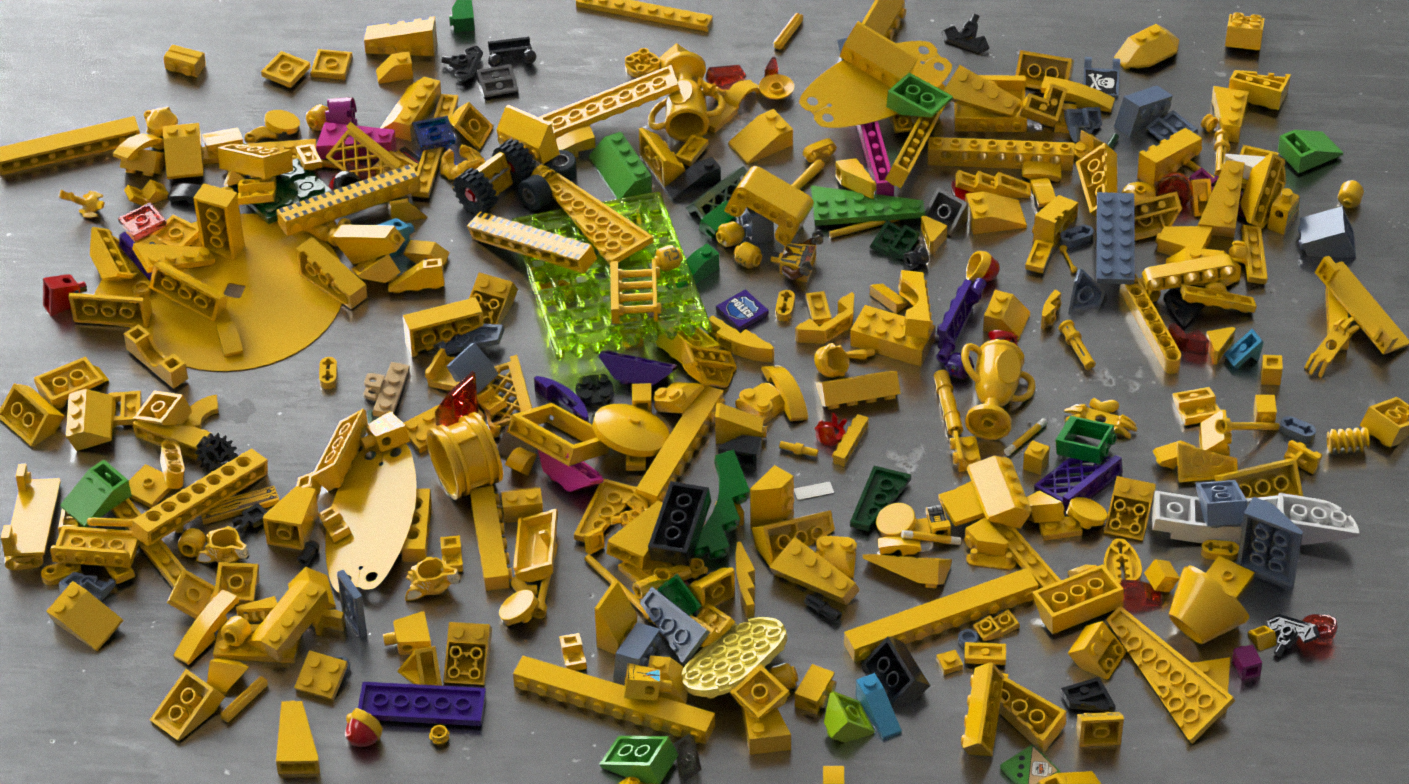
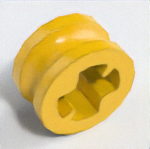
M1207 114L1201 121V127L1203 129L1206 128L1208 132L1213 131L1218 124V119L1211 114Z

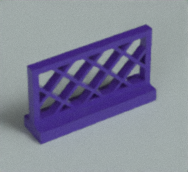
M1117 455L1113 457L1107 456L1102 461L1106 462L1103 465L1094 463V466L1084 467L1082 463L1092 462L1068 458L1034 485V490L1041 491L1061 501L1066 512L1073 498L1084 497L1090 499L1117 476L1123 473L1122 458ZM1072 464H1080L1081 466L1069 468ZM1083 472H1093L1090 475L1083 476ZM1081 473V476L1069 477V474ZM1059 474H1067V477L1056 478ZM1080 482L1076 486H1070V483ZM1068 483V486L1056 487V484ZM1054 484V488L1043 487L1045 485ZM1067 492L1063 498L1057 495V493Z

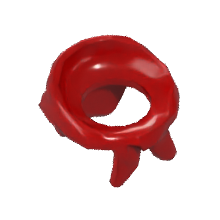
M993 330L988 333L989 340H1007L1017 345L1018 336L1011 332Z
M832 413L831 422L820 420L814 428L816 439L826 446L837 445L842 441L843 435L846 434L844 425L847 423V419H843L838 423L836 414ZM834 428L838 429V434H835Z

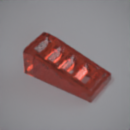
M740 65L708 67L705 78L708 83H715L716 87L746 78V74Z

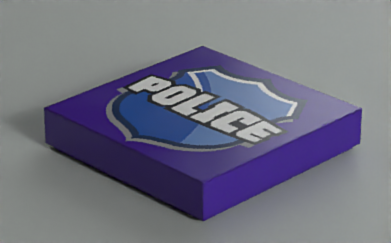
M746 289L716 305V311L738 331L769 315V310Z

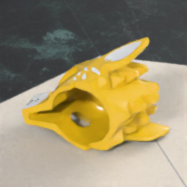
M227 526L210 531L206 535V542L208 544L203 551L198 552L196 561L201 563H234L239 559L247 560L250 555L247 545L240 540L237 530Z
M426 557L425 560L413 566L411 571H408L406 579L411 581L410 589L406 592L405 601L415 600L425 595L441 594L451 584H459L461 578L458 570L446 566L437 557Z

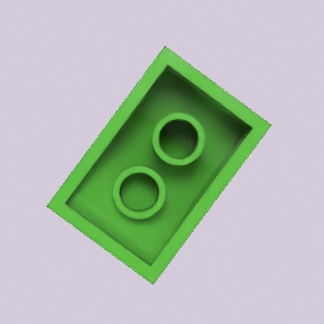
M908 73L888 90L886 107L900 115L932 118L953 99V96Z
M618 736L599 765L601 768L624 777H636L645 784H660L678 757V753L669 736Z

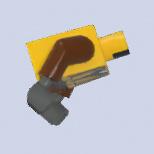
M816 230L812 233V238L805 242L786 244L783 253L772 252L771 262L780 264L781 275L786 276L790 280L796 279L807 283L816 261V243L818 245L823 243L824 234L821 230Z

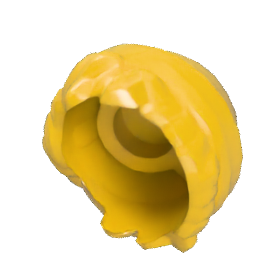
M164 108L155 109L147 118L146 133L159 138L162 137L163 126L178 125L177 116Z
M830 343L819 348L814 356L817 370L825 377H843L849 369L850 360L841 345L836 346L834 343Z

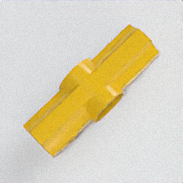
M677 564L670 568H657L654 571V575L633 583L632 589L638 599H643L651 587L657 590L676 574L683 581L692 578L690 566Z

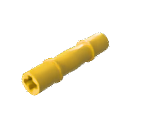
M938 370L934 373L936 392L940 397L941 407L944 412L943 419L946 422L948 434L953 436V431H957L958 435L963 432L960 412L957 410L953 394L954 388L951 384L949 373L946 370Z

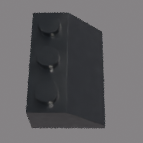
M887 636L861 663L867 675L876 674L885 689L892 708L917 700L930 687L929 682L904 642Z

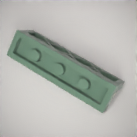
M741 166L689 204L686 207L689 214L696 211L700 218H703L706 215L701 209L703 205L710 206V212L714 207L719 206L715 204L716 195L722 197V203L727 198H729L727 200L729 202L732 195L727 194V187L731 186L736 189L739 185L740 177L742 175L745 176L747 173L745 167Z

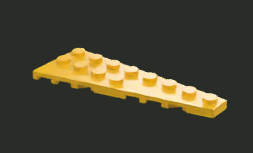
M559 173L545 179L551 187L554 199L609 265L610 262L614 261L619 263L653 243L652 235Z
M1119 606L1106 619L1190 743L1193 744L1235 702L1233 696L1122 606Z

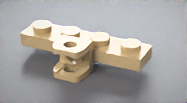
M391 362L386 377L385 375L375 373L367 374L364 381L366 388L363 397L376 401L373 416L381 417L390 411L394 414L409 373L410 365Z

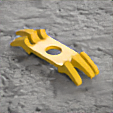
M698 77V88L700 90L703 89V92L707 94L711 90V95H715L717 92L723 98L725 97L728 90L716 87L715 83H707L701 77Z
M1342 317L1335 322L1332 330L1320 346L1310 355L1304 369L1308 370L1311 366L1310 375L1323 362L1318 374L1322 378L1327 367L1332 363L1340 349L1349 341L1352 334L1360 328L1358 325H1354L1347 330L1354 321L1353 317L1346 321ZM1330 341L1337 343V347L1333 350L1326 348V344Z
M1086 404L1074 405L1064 410L1065 413L1075 414L1071 416L1096 421L1095 418L1098 416L1105 417L1106 421L1103 423L1114 425V432L1123 435L1127 439L1131 438V434L1125 428L1135 432L1138 429L1136 423L1123 414L1118 416L1091 409Z

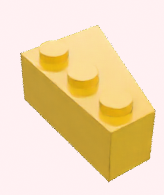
M1234 70L1228 88L1249 91L1248 102L1253 105H1261L1269 109L1279 110L1288 93L1291 74L1279 77L1274 76V73H1268V76L1257 75V72Z

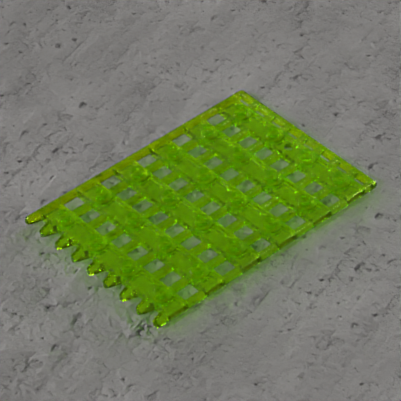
M660 192L602 202L632 223H634V219L644 218L645 223L638 224L637 226L653 236V245L646 246L620 261L618 269L631 270V267L642 265L643 269H651L649 264L656 257L657 249L668 245L678 247L682 253L683 261L678 268L666 272L660 269V278H657V286L668 284L670 290L659 292L657 287V303L661 302V314L658 317V322H654V318H649L647 313H631L620 316L623 321L622 324H611V301L604 302L602 296L611 295L610 265L600 253L585 273L543 261V266L533 267L532 262L539 259L522 255L555 358L558 361L564 358L566 352H571L575 357L580 358L583 350L587 348L593 353L599 354L603 345H608L617 351L621 346V342L624 341L636 347L639 344L640 338H646L654 344L658 340V335L661 334L673 340L677 335V331H683L690 337L694 335L695 329L701 327L708 333L712 331L711 323ZM563 209L515 217L511 220L540 230H546L556 235L572 231L573 237L567 238L589 243L594 250H597L585 235H580V229ZM662 215L663 220L653 222L651 216ZM670 236L671 242L660 243L659 238ZM601 272L606 273L607 278L596 279L594 275ZM587 275L589 281L577 282L576 277ZM652 277L623 278V280L619 281H652ZM569 279V285L559 286L558 280ZM687 281L688 287L677 288L676 282ZM551 283L552 288L541 290L539 284ZM639 289L623 290V292L632 291V294L640 293ZM595 298L597 304L585 306V299ZM653 300L623 302V306L653 305ZM577 302L578 307L567 309L565 303ZM695 303L696 310H685L684 305ZM558 305L560 311L548 312L547 307ZM677 307L679 313L667 314L666 309ZM640 314L642 320L630 321V315ZM603 321L605 327L593 329V322ZM584 324L585 331H574L573 326ZM566 328L567 334L556 336L554 330Z

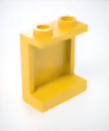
M440 348L425 371L428 385L433 388L466 393L461 383L454 380L447 368V365L455 357L447 356L444 348Z

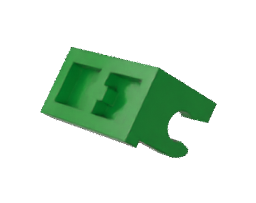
M725 200L701 218L698 229L700 232H703L712 239L714 237L713 234L717 233L720 225L729 223L731 220L734 222L737 220L735 216L724 211L728 201Z
M678 574L674 575L657 589V591L689 616L701 607V604Z

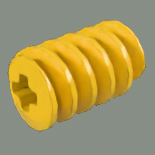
M1363 427L1361 431L1359 428H1354L1353 431L1351 428H1347L1346 431L1339 429L1337 432L1335 429H1332L1330 433L1327 432V447L1330 454L1333 453L1334 448L1340 454L1341 448H1344L1345 453H1348L1349 447H1351L1353 453H1355L1357 447H1359L1361 452L1364 451L1365 446L1368 449L1370 447L1369 432L1366 427Z

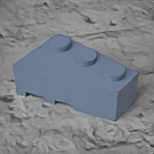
M1156 85L1124 96L1114 127L1128 137H1131L1156 118L1166 113L1171 107L1173 95Z
M747 207L741 215L742 225H746V236L750 237L752 244L774 240V222Z
M636 623L616 652L613 683L624 686L628 663L648 667L650 655L654 656L656 650L661 645L662 638L659 637V628Z

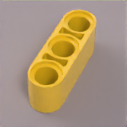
M164 441L161 445L160 462L166 486L171 489L182 488L185 467L179 444L175 441Z

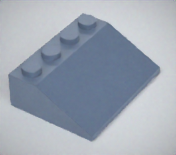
M1253 497L1244 512L1237 564L1256 574L1293 587L1303 531L1272 503Z

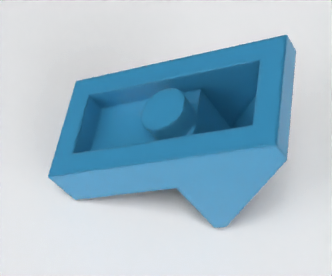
M1251 329L1224 355L1238 369L1250 357H1253L1256 361L1259 360L1264 342L1254 329Z

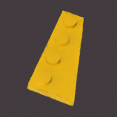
M604 479L603 483L599 484L574 533V540L585 542L584 535L596 528L603 529L604 533L611 525L610 517L619 516L628 506L626 502L636 492L637 487Z

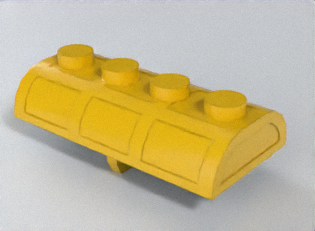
M557 509L525 518H518L513 565L515 576L525 582H534L547 578L553 573L558 520Z

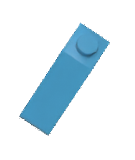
M873 673L856 679L855 695L861 702L882 740L901 734L902 730L885 689L876 674Z

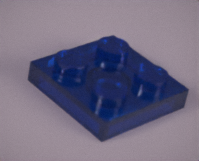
M448 116L412 122L420 151L456 144Z

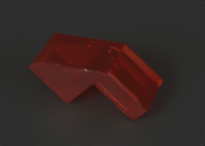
M1176 323L1169 325L1168 331L1180 351L1199 355L1208 354L1209 340L1199 329L1185 334Z

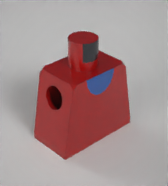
M70 274L43 278V306L50 316L71 308L69 293L87 292L86 283L84 281L77 283Z

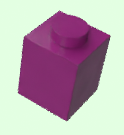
M1253 644L1240 646L1233 650L1232 664L1241 681L1261 676L1263 662Z

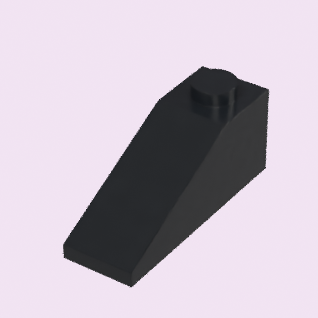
M713 157L696 162L668 184L664 190L671 200L675 201L713 187L721 181V167Z

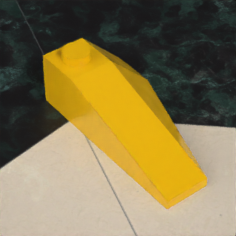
M831 510L752 528L755 547L769 566L794 537L809 547L818 538L827 536L835 530Z
M863 554V559L912 581L923 583L926 588H937V585L944 584L952 564V559Z

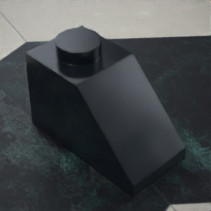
M742 434L719 445L718 454L734 449L740 465L757 468L762 451L761 437Z

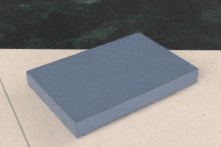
M345 570L338 571L337 579L342 612H344L345 617L358 636L361 638L367 636L362 595Z

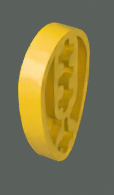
M1113 540L1107 548L1103 565L1123 589L1133 588L1140 582L1142 576V565L1139 556L1126 540ZM1118 547L1121 548L1122 554L1119 553ZM1120 563L1124 565L1125 581L1121 578Z

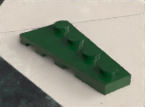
M873 466L850 520V527L870 531L876 523L879 512L892 504L911 481V474Z

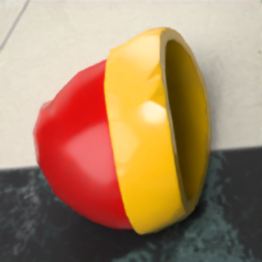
M974 252L967 264V280L975 282L977 278H981L986 282L994 280L1000 271L999 262L988 252Z
M355 708L352 713L347 715L346 721L348 724L345 729V738L351 745L367 747L376 743L381 738L382 726L371 714Z

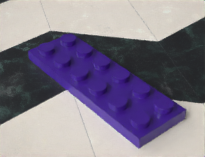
M362 682L358 709L368 712L379 721L481 726L486 688Z

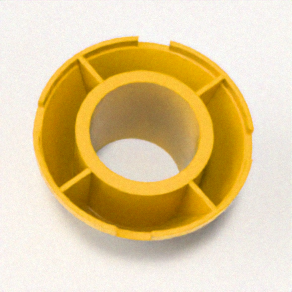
M1189 565L1188 567L1185 566L1182 570L1168 617L1190 639L1199 644H1205L1245 624L1249 620V614L1233 595L1230 598L1222 590L1223 586L1200 569Z

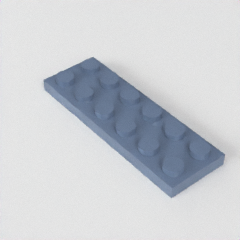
M1097 192L1096 283L1134 284V193Z

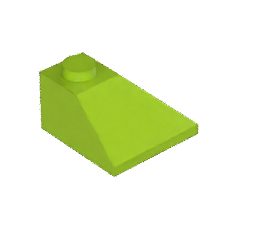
M835 691L830 693L824 724L827 728V734L831 739L846 743L875 733L860 701Z

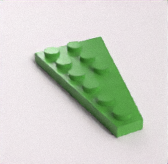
M811 186L815 226L914 219L925 216L923 200L874 194V199H871L855 191Z

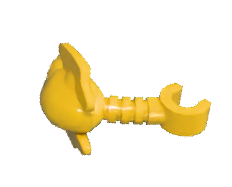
M60 190L59 198L82 205L83 209H79V212L85 218L97 217L98 214L96 212L104 208V201L99 200L103 195L96 191H89L88 194L83 195V198L74 195L73 192L67 193L64 190Z

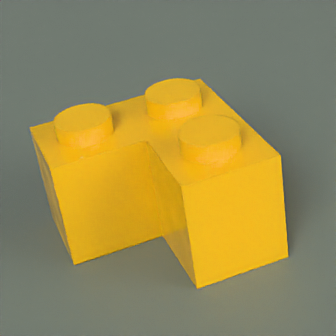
M1050 83L1045 90L1043 98L1029 93L1023 101L1019 116L1027 117V119L1053 128L1058 122L1068 89Z

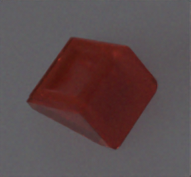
M772 57L764 70V77L778 74L775 57Z

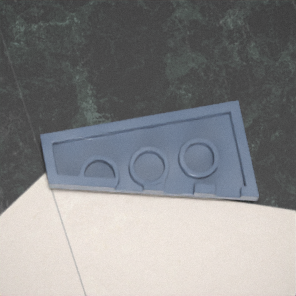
M651 587L640 604L660 629V633L669 642L670 647L676 652L679 660L686 665L710 632L663 594Z

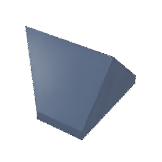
M1082 268L1078 270L1074 281L1068 313L1100 306L1106 293Z

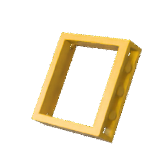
M553 403L513 414L507 430L509 434L567 466L607 454L609 447L594 433L592 424ZM548 422L583 442L573 445L539 425Z

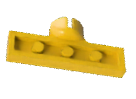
M1243 225L1241 229L1242 241L1232 242L1233 246L1229 249V256L1237 263L1245 264L1247 282L1266 285L1268 277L1261 227Z
M1222 280L1206 282L1205 288L1182 284L1180 289L1183 300L1189 303L1199 302L1206 306L1215 305L1227 310L1230 308L1237 309L1243 313H1255L1257 308L1253 297L1229 293Z

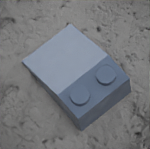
M1236 480L1196 483L1203 519L1207 526L1219 528L1222 525L1241 526L1243 524L1247 500Z

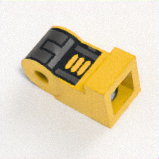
M943 505L926 507V518H928L931 534L944 530L945 533L942 535L950 536L951 525L946 518Z

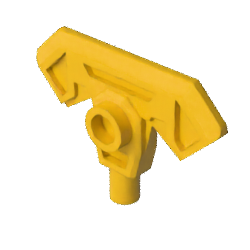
M634 492L626 502L632 510L622 512L619 516L610 517L611 525L621 524V527H625L649 508L647 499Z

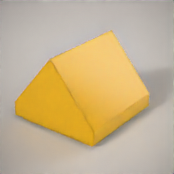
M230 170L224 187L238 184L240 180L245 179L243 176Z

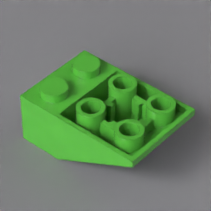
M1293 130L1280 135L1278 153L1298 173L1344 154L1322 131Z
M102 460L85 473L60 504V507L83 527H87L88 518H100L132 496L129 480L108 462Z

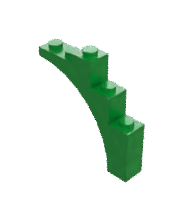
M734 449L715 455L714 464L719 484L718 499L713 513L702 528L693 555L694 558H700L705 553H708L710 559H721L729 553L730 546L724 531L735 530L740 522V517L734 503L742 504L750 497V489Z

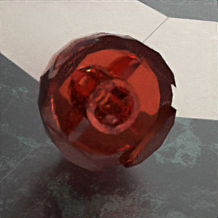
M1180 172L1165 174L1159 180L1155 189L1156 196L1177 191L1182 208L1187 205L1192 197L1191 181Z

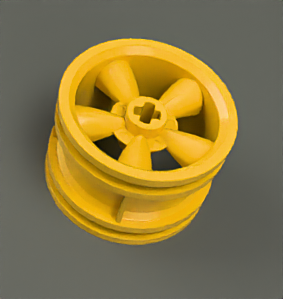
M473 412L468 416H462L459 418L458 423L447 427L439 425L436 429L431 428L427 430L426 441L433 467L443 488L452 499L456 500L461 495H469L471 489L481 485L488 487L493 485V483H499L503 480V467L498 448L488 426L478 413Z

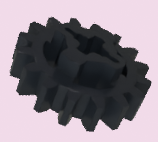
M209 433L207 437L204 436L196 445L198 449L195 451V454L199 455L196 461L202 462L201 468L207 467L206 472L210 470L215 471L226 464L224 463L225 460L230 462L238 457V454L234 453L237 447L231 446L232 440L226 441V435L220 438L219 433L215 436Z

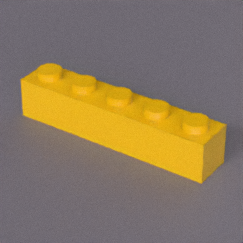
M857 414L853 418L851 426L847 428V433L843 435L841 443L839 442L837 445V450L832 454L834 464L845 467L869 426V417Z

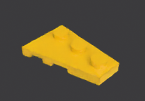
M1176 442L1179 482L1215 480L1214 475L1238 470L1236 457Z

